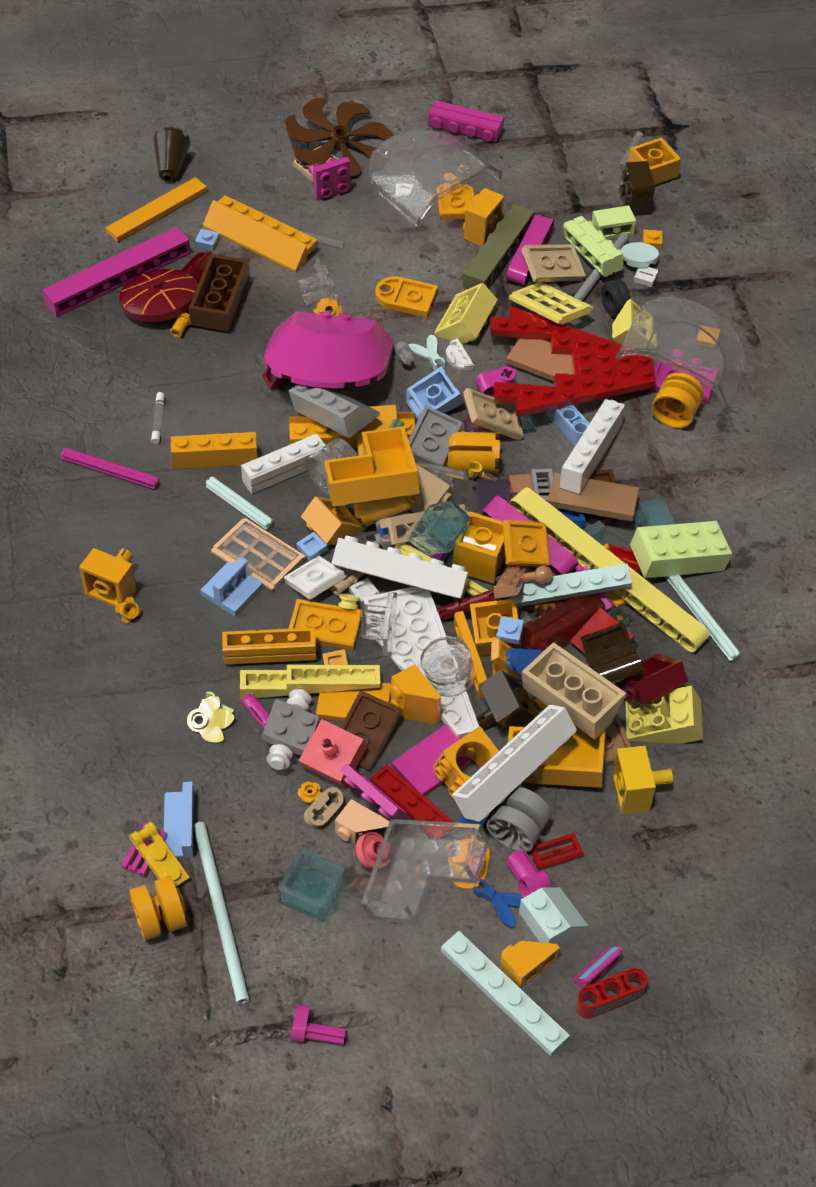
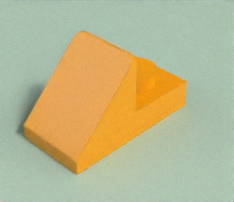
M500 639L492 641L491 661L493 662V675L503 670L515 679H521L522 675L517 670L515 672L512 671L506 663L507 656L505 651L512 647Z

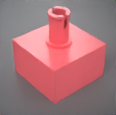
M321 719L299 762L304 769L346 788L348 784L344 781L346 776L340 770L346 763L356 769L367 749V745L362 738Z

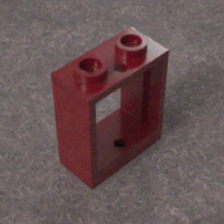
M656 654L641 662L645 673L617 682L614 685L626 693L625 699L644 705L689 681L682 660Z

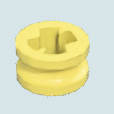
M340 594L341 602L338 603L339 607L358 609L356 602L359 601L360 597Z

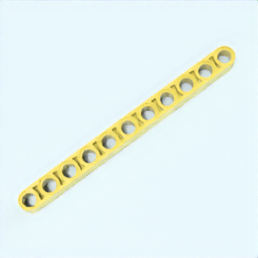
M523 488L510 500L509 504L531 522L546 523L547 534L573 554L578 560V564H581L582 567L587 566L589 570L625 564L530 488ZM628 566L632 587L613 590V592L689 652H695L710 637L707 628Z

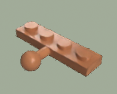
M508 565L493 589L495 599L518 595L524 582L537 581L541 584L550 582L553 576L551 569L547 566H540L535 572H531V566Z

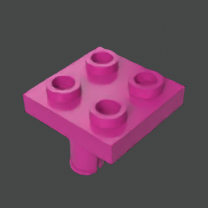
M348 157L338 160L331 158L325 164L319 165L315 163V166L312 164L309 167L308 171L313 176L314 198L317 201L351 190L350 160Z

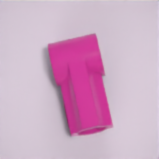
M520 849L507 857L506 863L518 880V888L523 898L542 887H551L548 875L543 870L538 871L526 851Z

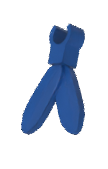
M479 879L478 884L484 887V890L481 891L474 887V895L482 897L489 902L491 901L503 924L513 928L515 926V917L509 907L520 908L523 896L514 893H496V890L489 886L485 880Z

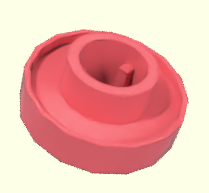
M369 832L360 836L357 840L356 855L359 862L365 868L377 869L384 866L388 860V846L381 835L376 832Z

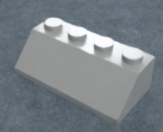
M296 384V386L289 390L295 411L348 438L380 415L379 411L331 388Z

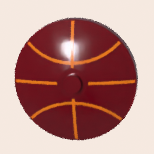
M158 269L143 273L130 280L122 288L119 295L121 309L128 317L142 322H159L175 318L189 310L197 289V282L189 273L177 269Z

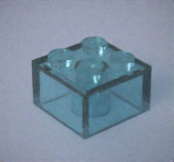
M454 501L431 504L407 539L426 555L448 553L455 547V541L459 535L466 531L471 517Z
M300 848L278 887L279 903L324 922L346 881L345 867Z

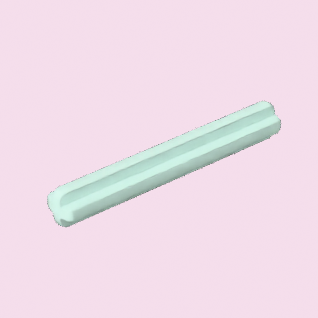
M210 477L206 481L208 489L262 528L268 530L272 527L273 519L218 479Z

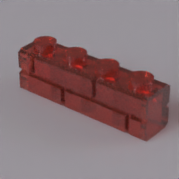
M594 594L572 597L565 603L560 602L554 610L543 612L533 622L531 620L528 621L523 627L521 641L528 648L542 651L546 650L553 642L559 645L577 634L600 608L604 610L606 605L598 597L595 598Z

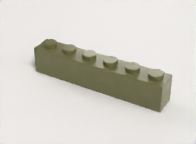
M513 204L510 210L505 212L502 221L497 223L495 231L489 234L487 242L481 245L478 254L472 257L468 268L463 270L461 275L463 288L470 289L484 283L489 289L522 242L534 218L533 210Z

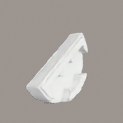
M459 339L452 340L446 349L447 362L458 370H474V364Z

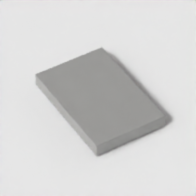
M425 405L408 439L414 459L441 471L449 452V438L452 434L460 431L463 422Z

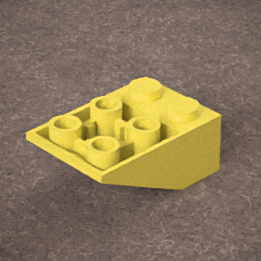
M692 685L673 689L644 705L626 700V735L628 740L675 744L702 740L701 699Z

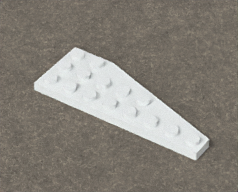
M410 587L364 597L363 605L374 638L401 671L415 664L441 696L440 719L460 739L478 728L476 716L431 592Z

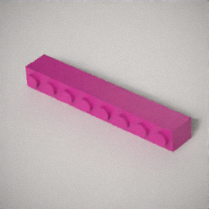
M175 227L42 289L44 303L56 318L125 286L126 283L138 275L158 270L190 255L189 239Z

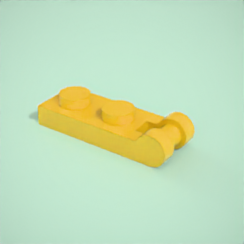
M152 822L144 825V829L140 832L135 831L129 835L131 842L158 880L171 876L176 888L189 880V875L161 838ZM149 837L153 843L146 846L144 840Z

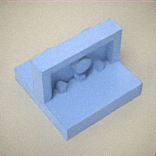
M240 557L236 562H227L200 590L201 596L236 617L263 589V582L249 574L248 560Z

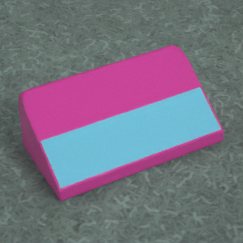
M605 948L575 975L572 981L580 989L598 982L620 962L622 948Z

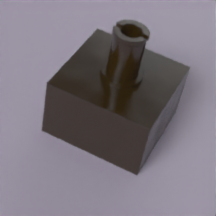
M503 670L498 671L479 685L489 705L488 710L476 717L482 729L485 730L495 721L509 729V726L526 727L539 715L527 691L523 688V683Z

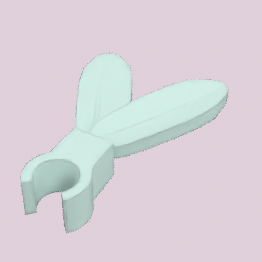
M434 335L428 336L427 349L418 344H408L413 354L430 360L434 370L438 369V365H442L445 368V360L437 354V338Z

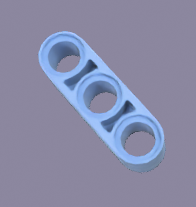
M574 405L547 410L549 419L571 444L576 446L589 426V422Z

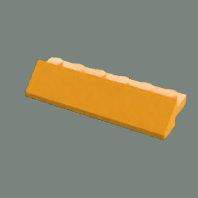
M226 195L218 202L212 201L203 223L204 229L219 232L221 237L295 273L307 262V255L318 246V239Z
M413 411L397 412V419L404 423L406 435L409 439L415 427V413ZM289 416L290 444L318 434L326 449L358 448L356 433L348 438L307 416Z

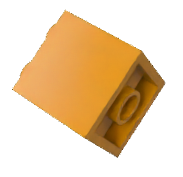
M469 511L454 543L453 564L465 567V572H468L470 577L494 584L506 558L503 521Z
M479 726L442 751L432 766L434 774L440 781L446 784L448 792L453 798L452 794L470 778V776H467L458 768L456 757H468L480 769L499 750Z

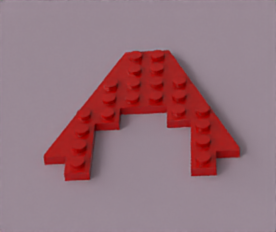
M510 307L509 318L491 317L490 319L491 336L550 340L551 353L569 354L572 358L573 374L555 373L554 386L507 382L494 383V402L515 403V412L518 417L655 387L656 377L652 354L567 326L566 323L558 324L550 319L515 307Z

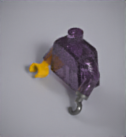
M473 461L468 475L471 478L479 477L476 483V510L473 513L482 515V510L495 496H500L509 503L519 493L513 492L510 481L496 477L485 470L481 471L482 465L477 461ZM466 507L465 510H464L466 516H467L468 513H469V511H468V508H469V507Z

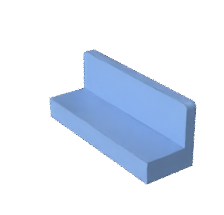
M183 782L182 792L165 793L164 831H166L167 836L164 842L176 859L193 858L194 790L192 782Z

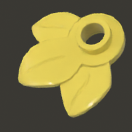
M219 697L204 699L199 709L191 711L187 718L190 729L200 732L204 740L212 743L224 741L222 730L230 726L235 719L232 713L219 708ZM202 717L204 719L203 723L200 725L196 724V719Z

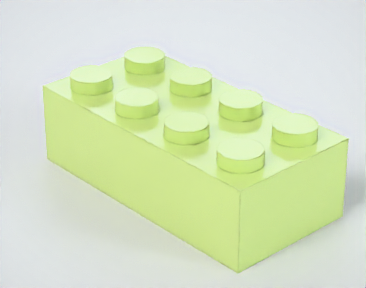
M717 521L637 527L630 543L644 578L724 571L732 556V552Z

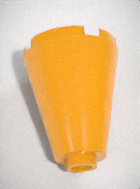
M415 494L408 497L399 496L387 500L379 499L366 503H353L356 518H361L363 522L359 523L360 526L368 527L380 519H385L411 509L416 499Z

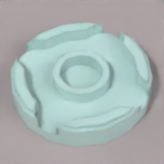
M633 242L621 248L624 254L623 261H626V264L631 267L647 268L652 263L653 265L656 264L659 258L658 250L647 243Z

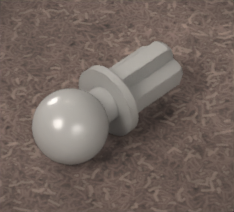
M398 342L394 347L398 360L402 361L403 364H407V366H411V362L414 361L412 350L406 342Z

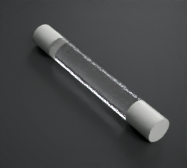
M158 392L156 395L151 438L153 444L160 442L165 394L162 392Z

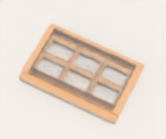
M246 518L238 522L211 549V553L225 562L233 563L240 557L248 560L249 574L263 582V586L271 592L276 590L285 581L284 577L296 570L306 559L305 555Z

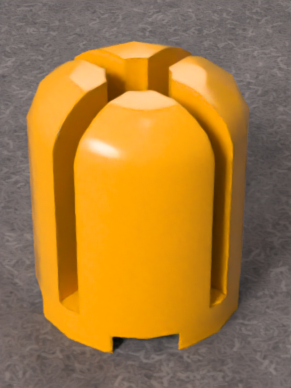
M456 432L452 434L448 441V466L450 470L455 474H468L471 463L477 461L482 465L481 471L485 474L499 475V470H495V467H498L500 457V440H496V438H499L500 433Z

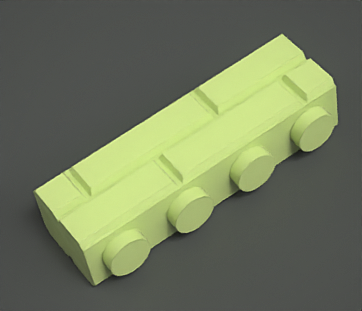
M579 216L573 221L570 220L564 223V238L570 244H573L575 249L604 277L623 269V252L620 249L617 250L612 241L604 237L601 230L597 231L591 221H587L584 217Z

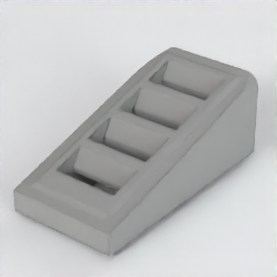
M552 468L531 469L530 477L533 491L538 495L550 493L553 480ZM537 480H546V482L537 483ZM538 487H548V489H538ZM549 496L540 497H542L544 500H548Z

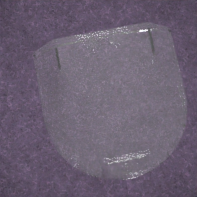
M411 131L386 139L373 151L368 169L370 181L375 190L416 227L420 225L423 216L434 203L454 190L488 173L498 181L502 179V171L466 143L451 135L435 131Z
M678 297L656 298L641 306L633 318L616 356L618 360L628 355L646 356L681 373L691 375L717 394L723 405L722 413L724 414L730 408L745 366L744 348L733 328L708 307L692 300Z

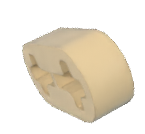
M335 787L323 791L304 813V820L307 825L316 828L325 824L342 805L344 799L342 792ZM333 794L335 796L334 802L327 806L325 803L329 800V796ZM321 809L322 812L318 816L319 819L315 821L313 819L314 812Z

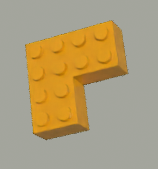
M404 426L361 432L364 455L324 461L326 482L332 506H345L352 503H366L372 500H387L393 497H408L413 494H420L418 470Z
M509 726L508 743L525 727ZM575 726L577 731L570 739L562 744L554 752L553 756L546 759L538 767L537 771L530 774L522 783L602 788L607 728L596 739H593Z

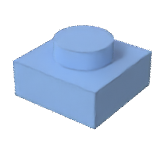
M201 229L195 240V247L214 251L220 239L219 232Z
M315 532L296 543L297 549L309 561L328 551L327 545Z
M501 616L496 638L503 642L519 644L524 620Z

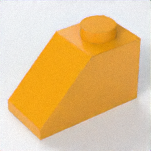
M519 941L514 946L509 945L502 951L500 968L521 989L558 959L560 947L553 943Z

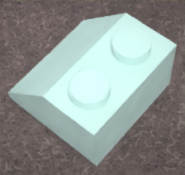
M542 887L521 899L519 914L541 943H553L559 946L589 928V925L560 887Z

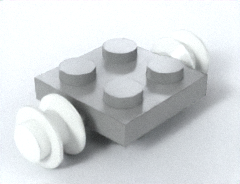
M292 690L289 693L287 702L275 699L261 740L274 744L270 747L267 762L276 770L288 768L290 765L289 760L292 759L293 753L301 756L314 734L319 716L308 712L312 698L305 690Z

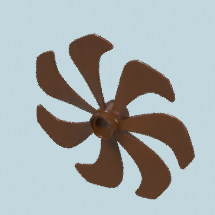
M314 98L303 107V115L311 123L325 131L302 127L298 124L295 115H291L285 120L287 133L295 141L309 143L329 140L323 146L312 151L293 147L296 158L309 165L313 164L315 166V163L319 165L325 164L333 149L341 150L342 158L348 157L350 160V177L359 175L361 167L346 147L350 143L371 159L373 171L382 170L386 167L388 153L385 150L349 139V136L366 135L379 137L389 144L393 142L394 134L380 122H370L349 132L346 126L354 116L371 113L363 104L353 102L340 103L336 111L337 126H334L322 111L328 100Z

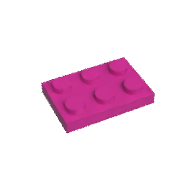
M347 763L342 767L340 771L346 776L344 781L362 793L361 796L379 808L378 811L385 817L391 819L396 824L400 821L406 825L412 817L362 773Z

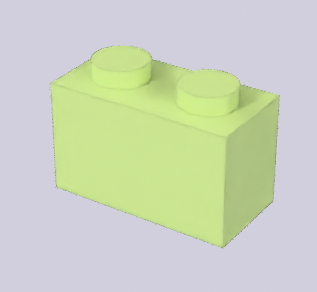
M630 206L593 211L592 215L594 228L597 231L601 230L606 239L618 238L622 233L628 236L634 235L636 219Z

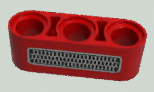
M631 968L584 987L578 994L576 1003L577 1013L582 1018L591 1019L640 999L646 989L647 974L640 968ZM635 981L639 983L640 986H632L629 982ZM606 991H614L617 996H610ZM590 1000L594 1005H586L583 1001Z

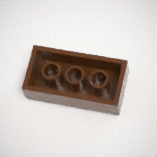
M216 254L210 255L189 306L190 325L229 332L250 278L249 260Z

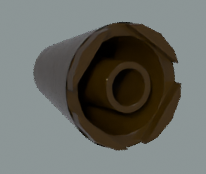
M173 127L162 128L158 133L156 131L153 138L158 174L166 182L177 178L191 143L188 134L185 136L182 134V130Z

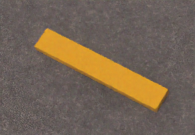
M195 177L105 227L106 233L119 242L206 193L207 186Z

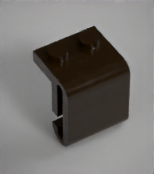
M623 621L580 637L591 669L611 683L615 684L645 673Z

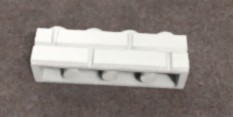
M318 434L309 436L241 465L242 481L251 494L324 464V461L327 460L326 446Z

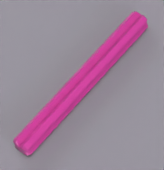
M67 447L61 453L62 459L152 489H156L159 485L158 477Z

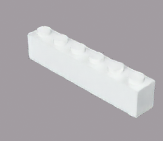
M605 399L562 466L559 488L580 494L622 426L624 404Z
M345 536V539L338 538L331 563L335 566L461 600L464 597L470 574L465 572V567L453 564L452 568L443 566L444 562L431 558L430 562L422 560L421 555L409 553V556L400 554L401 550L392 547L383 550L379 549V544L367 541L366 545L358 543V539Z
M549 705L452 794L464 818L478 822L487 818L489 813L498 804L504 802L514 789L520 787L530 774L537 771L538 767L546 759L553 756L554 752L570 739L577 729L565 707Z

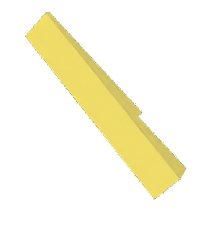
M287 665V670H240V700L249 693H253L256 698L288 696L292 690L298 689L305 690L308 694L380 687V665Z

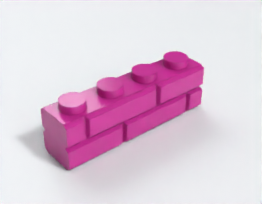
M435 100L433 107L429 111L428 125L497 143L503 132L504 117Z

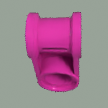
M506 366L480 373L476 377L475 382L481 393L494 397V383H515L516 372L513 368Z

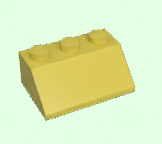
M484 283L456 294L434 334L450 341L458 338L461 344L475 341L480 336L479 332L487 323V318L493 312L494 305L498 299Z

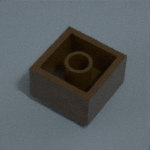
M648 161L626 162L625 170H622L623 184L619 188L620 196H623V206H630L634 216L651 215L655 183Z

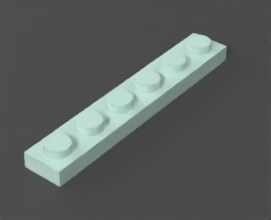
M621 564L552 576L551 581L546 584H541L537 581L524 582L518 595L504 597V600L515 599L516 607L630 588L632 587L628 564Z
M460 931L441 946V952L550 1056L569 1040L570 1035Z

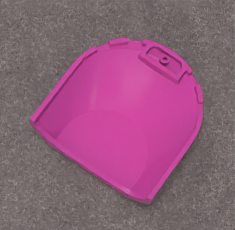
M296 311L275 328L264 353V366L266 369L271 368V374L278 378H284V375L290 376L292 383L300 385L344 388V383L354 382L356 387L370 384V379L373 377L374 380L378 381L386 375L394 352V340L375 319L351 317L349 314H339L337 316L331 315L329 312H319L318 314Z

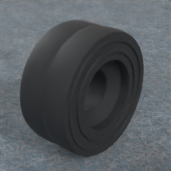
M620 279L607 282L602 286L601 296L604 308L611 317H617L626 302L631 299L629 290Z

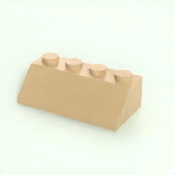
M554 642L522 671V682L525 690L547 706L565 707L574 725L593 739H596L612 723L626 697V693Z

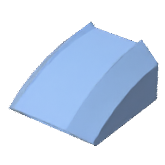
M442 366L406 390V402L415 413L417 420L425 405L445 413L465 402Z

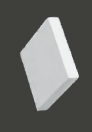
M317 556L286 575L284 580L287 585L308 599H312L346 577L344 571L322 557Z

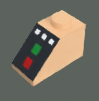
M352 799L335 820V833L344 841L349 840L357 844L359 837L369 832H376L384 839L390 838L392 835V822Z

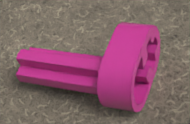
M296 1005L291 1041L304 1043V1039L343 1045L346 1029L307 1023L310 1006Z

